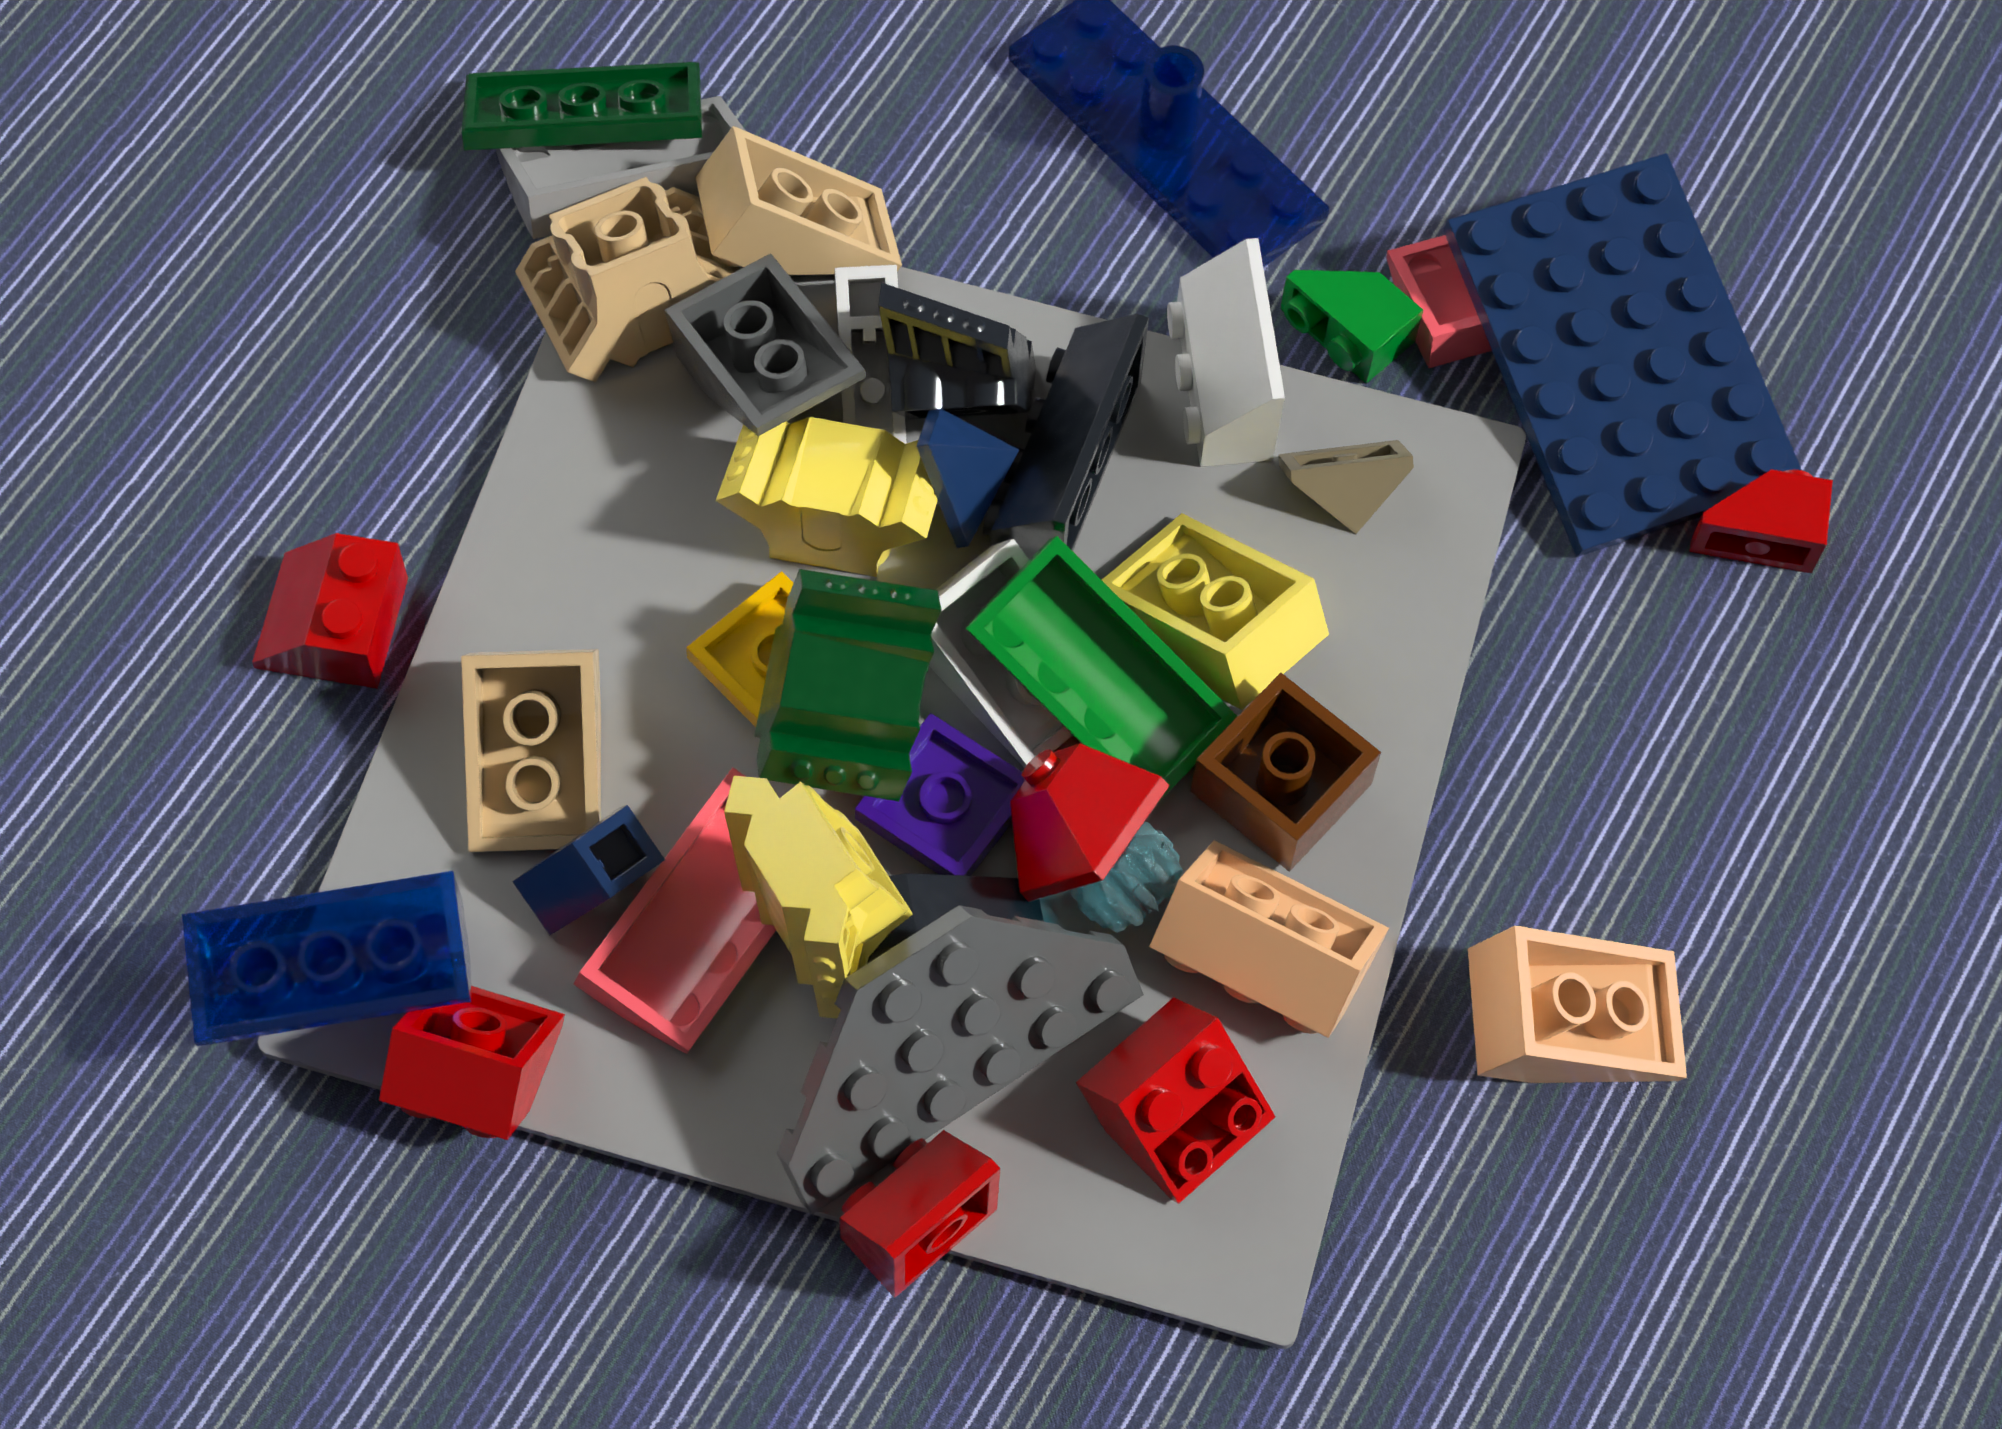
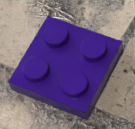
M930 713L920 725V731L909 753L912 773L900 800L893 801L864 796L854 809L855 820L938 875L971 876L1011 825L1010 801L1025 782V779L1021 776L1022 772Z

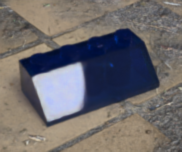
M453 871L182 914L194 1043L197 1047L471 1002V959L464 906Z

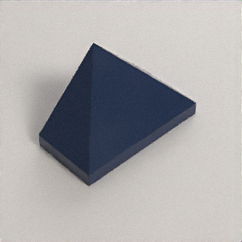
M941 408L929 410L917 443V449L956 548L968 547L1019 449Z

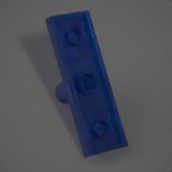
M1074 0L1009 46L1008 60L1213 258L1245 239L1258 238L1264 268L1328 220L1330 207L1202 87L1204 65L1199 56L1192 50L1182 46L1159 47L1111 0Z

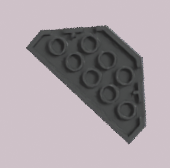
M958 905L846 977L835 1002V1005L841 1011L829 1042L820 1041L801 1089L802 1094L806 1097V1101L795 1129L785 1130L777 1151V1155L800 1202L811 1214H814L897 1159L916 1140L920 1138L926 1140L1143 996L1144 994L1125 946L1111 934L1095 931L1083 934L1064 930L1054 923L1017 916L1010 920L987 915L981 909Z

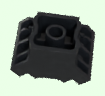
M881 282L878 308L888 351L892 412L908 419H926L929 410L940 408L956 417L1030 412L1031 390H1034L1036 374L1032 341L1027 340L1026 336L1009 325Z

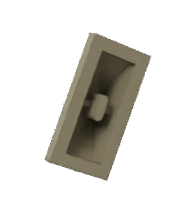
M1399 440L1278 454L1279 467L1289 480L1355 534L1359 532L1414 468L1413 455Z

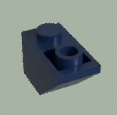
M625 805L514 879L512 883L550 936L610 899L665 861V858L630 807Z

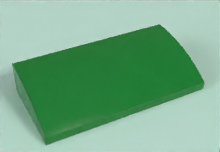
M1058 536L1050 538L965 628L1081 744L1161 776L1168 783L1169 787L1159 802L1192 769L1196 759L1238 717Z

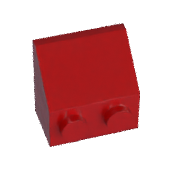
M335 533L285 552L252 661L254 668L378 689L408 581L399 544Z
M439 976L392 1028L379 1101L401 1107L403 1112L413 1117L437 1118L463 1126L469 1133L478 1137H498L508 1140L530 1112L561 1032L565 1014Z
M945 1130L940 1132L929 1143L924 1138L913 1142L895 1160L893 1166L896 1171L877 1187L873 1182H868L858 1188L841 1208L845 1214L839 1218L840 1238L894 1298L997 1210L1001 1168L992 1158Z

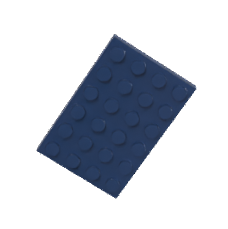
M1667 153L1455 217L1446 222L1443 231L1576 557L1702 517L1706 510L1771 469L1778 471L1802 470Z

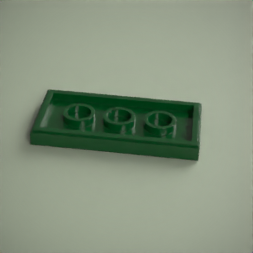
M696 62L469 73V75H466L462 119L464 151L702 138L700 65Z

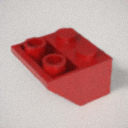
M1175 997L1076 1081L1077 1086L1108 1135L1172 1201L1178 1204L1276 1117L1218 1017Z

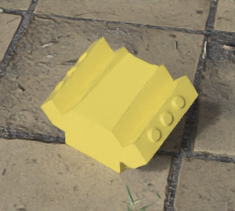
M807 417L791 424L786 421L760 436H757L743 425L715 501L761 530L769 545L770 558L877 577L879 566L889 557L891 549L927 538L938 499L917 449L918 440L905 444L886 430Z
M733 776L724 814L742 891L755 892L761 923L773 925L792 955L798 984L813 985L819 1017L837 1019L841 1010L835 1005L844 979L865 966L868 957L886 936L911 917L913 913L859 829L843 813L828 805L814 789L799 782L779 798L767 778Z

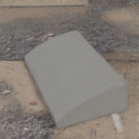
M716 96L701 100L702 138L496 149V153L518 211L533 239L552 235L550 230V214L644 177H647L651 183L662 186L664 190L675 187L699 197L695 179L698 172L732 126L744 131L745 129L722 97Z

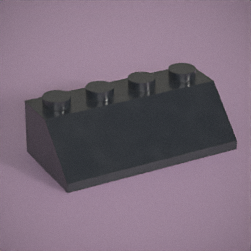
M1134 314L1077 327L1074 329L1067 349L1056 348L1046 376V382L1052 385L1046 399L1036 397L1031 406L1025 427V432L1031 435L1025 450L1015 447L1019 451L1004 478V482L1010 484L1004 500L993 499L985 518L983 534L991 536L990 547L1014 539L1030 560L1050 538L1058 536L1072 551L1074 550L1141 384L1149 317Z

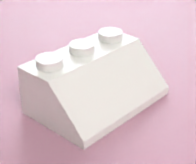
M1258 238L1245 239L1180 277L1177 302H1169L1167 306L1170 338H1180L1182 354H1177L1175 357L1177 387L1179 391L1189 392L1191 407H1184L1183 411L1185 440L1187 444H1197L1200 467L1273 461L1285 394Z

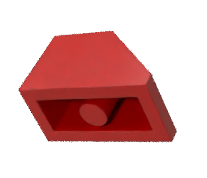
M1771 469L1703 513L1690 541L1689 552L1812 573L1827 545L1833 480L1813 477L1810 473L1802 470L1778 471Z

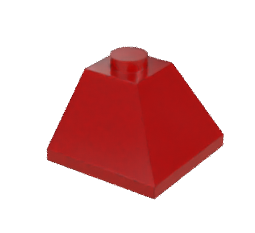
M1081 743L1056 752H1052L1051 749L1040 752L1024 768L1021 776L1025 779V782L1010 801L1020 893L1030 902L1103 881L1168 789V783L1159 775Z

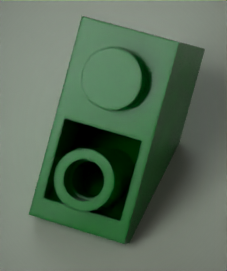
M1293 270L1286 276L1280 307L1288 322L1297 331L1311 335L1327 349L1330 358L1338 367L1345 371H1352L1366 384L1416 342L1423 309L1380 272Z

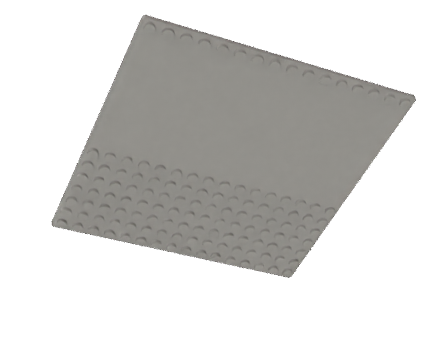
M900 267L897 271L898 288L1009 325L1026 336L1027 340L1032 341L1036 374L1034 390H1031V406L1036 397L1043 399L1047 397L1052 384L1046 382V376L1056 348L1067 349L1075 328L1107 321L1098 317ZM789 275L838 335L835 275ZM1147 330L1141 384L1073 552L1102 580L1183 513L1314 578L1329 635L1286 671L1284 675L1381 751L1380 759L1371 786L1290 872L1190 792L1195 769L1194 765L1154 807L1103 881L1040 898L1044 922L1058 924L1064 930L1088 934L1089 931L1111 934L1126 948L1144 995L927 1138L926 1141L929 1143L940 1132L945 1130L992 1158L1001 1168L997 1210L953 1247L948 1254L1275 1348L1287 1349L1294 1344L1298 1334L1519 468L1526 434L1522 428L1515 425L1280 365L1285 401L1273 461L1200 467L1197 444H1187L1184 434V407H1191L1189 392L1179 391L1176 382L1175 357L1177 354H1182L1181 341L1179 338L1171 339L1170 336ZM545 332L258 1039V1046L262 1054L267 1058L381 1090L392 1028L439 976L565 1014L561 1032L530 1112L517 1127V1130L811 1214L800 1202L777 1155V1151L785 1130L795 1129L806 1101V1097L801 1092L802 1086L820 1041L829 1042L837 1019L819 1017L813 985L798 984L792 955L777 931L772 935L687 1054L630 1023L576 987L573 983L581 969L659 865L610 899L549 936L512 881L558 849L469 852L461 656L477 652L599 649L601 820L621 806L628 805L665 858L732 767L746 777L759 778L757 753L760 738L754 737L756 727L687 659L686 647L781 571L793 583L799 569L936 590L990 547L991 536L983 534L987 512L968 547L956 548L937 500L927 538L891 549L889 557L879 566L877 577L770 558L769 545L761 530L715 501L743 424L704 393L677 358L674 344L671 343L640 357L634 368L610 359L598 380L593 382L567 372L547 332ZM841 392L789 419L787 422L791 424L807 417H814L843 423ZM1029 413L958 417L1003 442L1024 450L1031 435L1025 432ZM905 417L906 444L919 440L926 419H908ZM1399 440L1413 455L1414 468L1359 532L1355 534L1289 480L1279 467L1278 454ZM1003 480L994 498L1004 500L1010 484L1005 483ZM929 666L925 676L920 703L919 724L921 725L928 715L932 713L1023 772L1024 767ZM1222 700L1237 716L1243 712V710ZM1071 736L1053 752L1079 744L1080 742L1074 736ZM769 781L779 798L796 786ZM812 788L828 805L843 813L859 829L888 876L905 873L937 874L855 820L854 809L864 796ZM1011 823L971 876L1018 878L1013 823ZM1214 840L1389 928L1344 1016L1329 1038L1319 1033L1309 1034L1293 1028L1284 1020L1282 1014L1259 1002L1246 1003L1234 998L1226 992L1223 984L1200 972L1188 973L1179 970L1167 962L1164 954L1149 947L1178 880ZM1173 997L1218 1017L1276 1116L1179 1204L1172 1201L1108 1135L1076 1084V1081ZM895 1160L813 1215L839 1222V1218L845 1214L841 1210L845 1201L858 1188L868 1182H873L877 1187L896 1171L893 1166Z

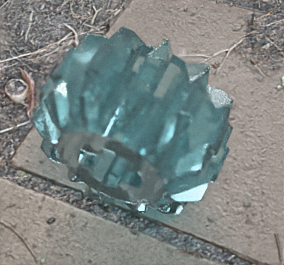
M1144 822L1104 880L1072 889L1071 896L1079 903L1078 908L1091 921L1095 920L1103 929L1110 928L1118 933L1126 930L1130 924L1137 927L1142 925L1145 917L1152 911L1159 912V905L1162 901L1173 894L1175 889L1173 884L1180 879L1183 868L1179 864L1180 855L1172 848L1174 844L1160 829L1155 830L1149 822Z

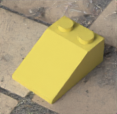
M1183 513L1102 579L1220 699L1240 710L1249 705L1280 672L1284 674L1329 635L1314 578Z

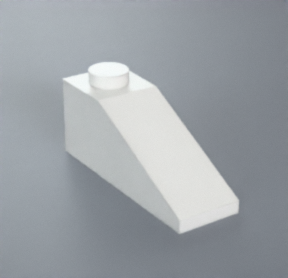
M897 265L835 268L838 337L866 372L865 379L841 391L843 423L886 430L906 444L905 417L892 412L888 351L878 308L881 282L898 288Z

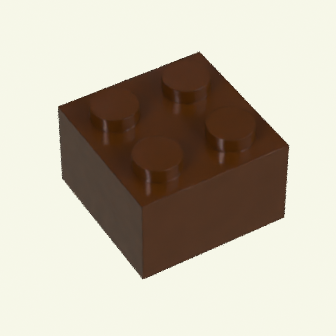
M1280 672L1196 759L1190 792L1290 872L1371 786L1381 751Z

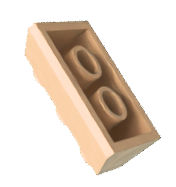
M1214 840L1178 880L1149 947L1164 954L1167 962L1175 968L1188 973L1200 972L1223 984L1226 992L1234 998L1246 1003L1259 1002L1282 1014L1284 1020L1293 1028L1309 1034L1319 1033L1329 1038L1344 1016L1389 928Z

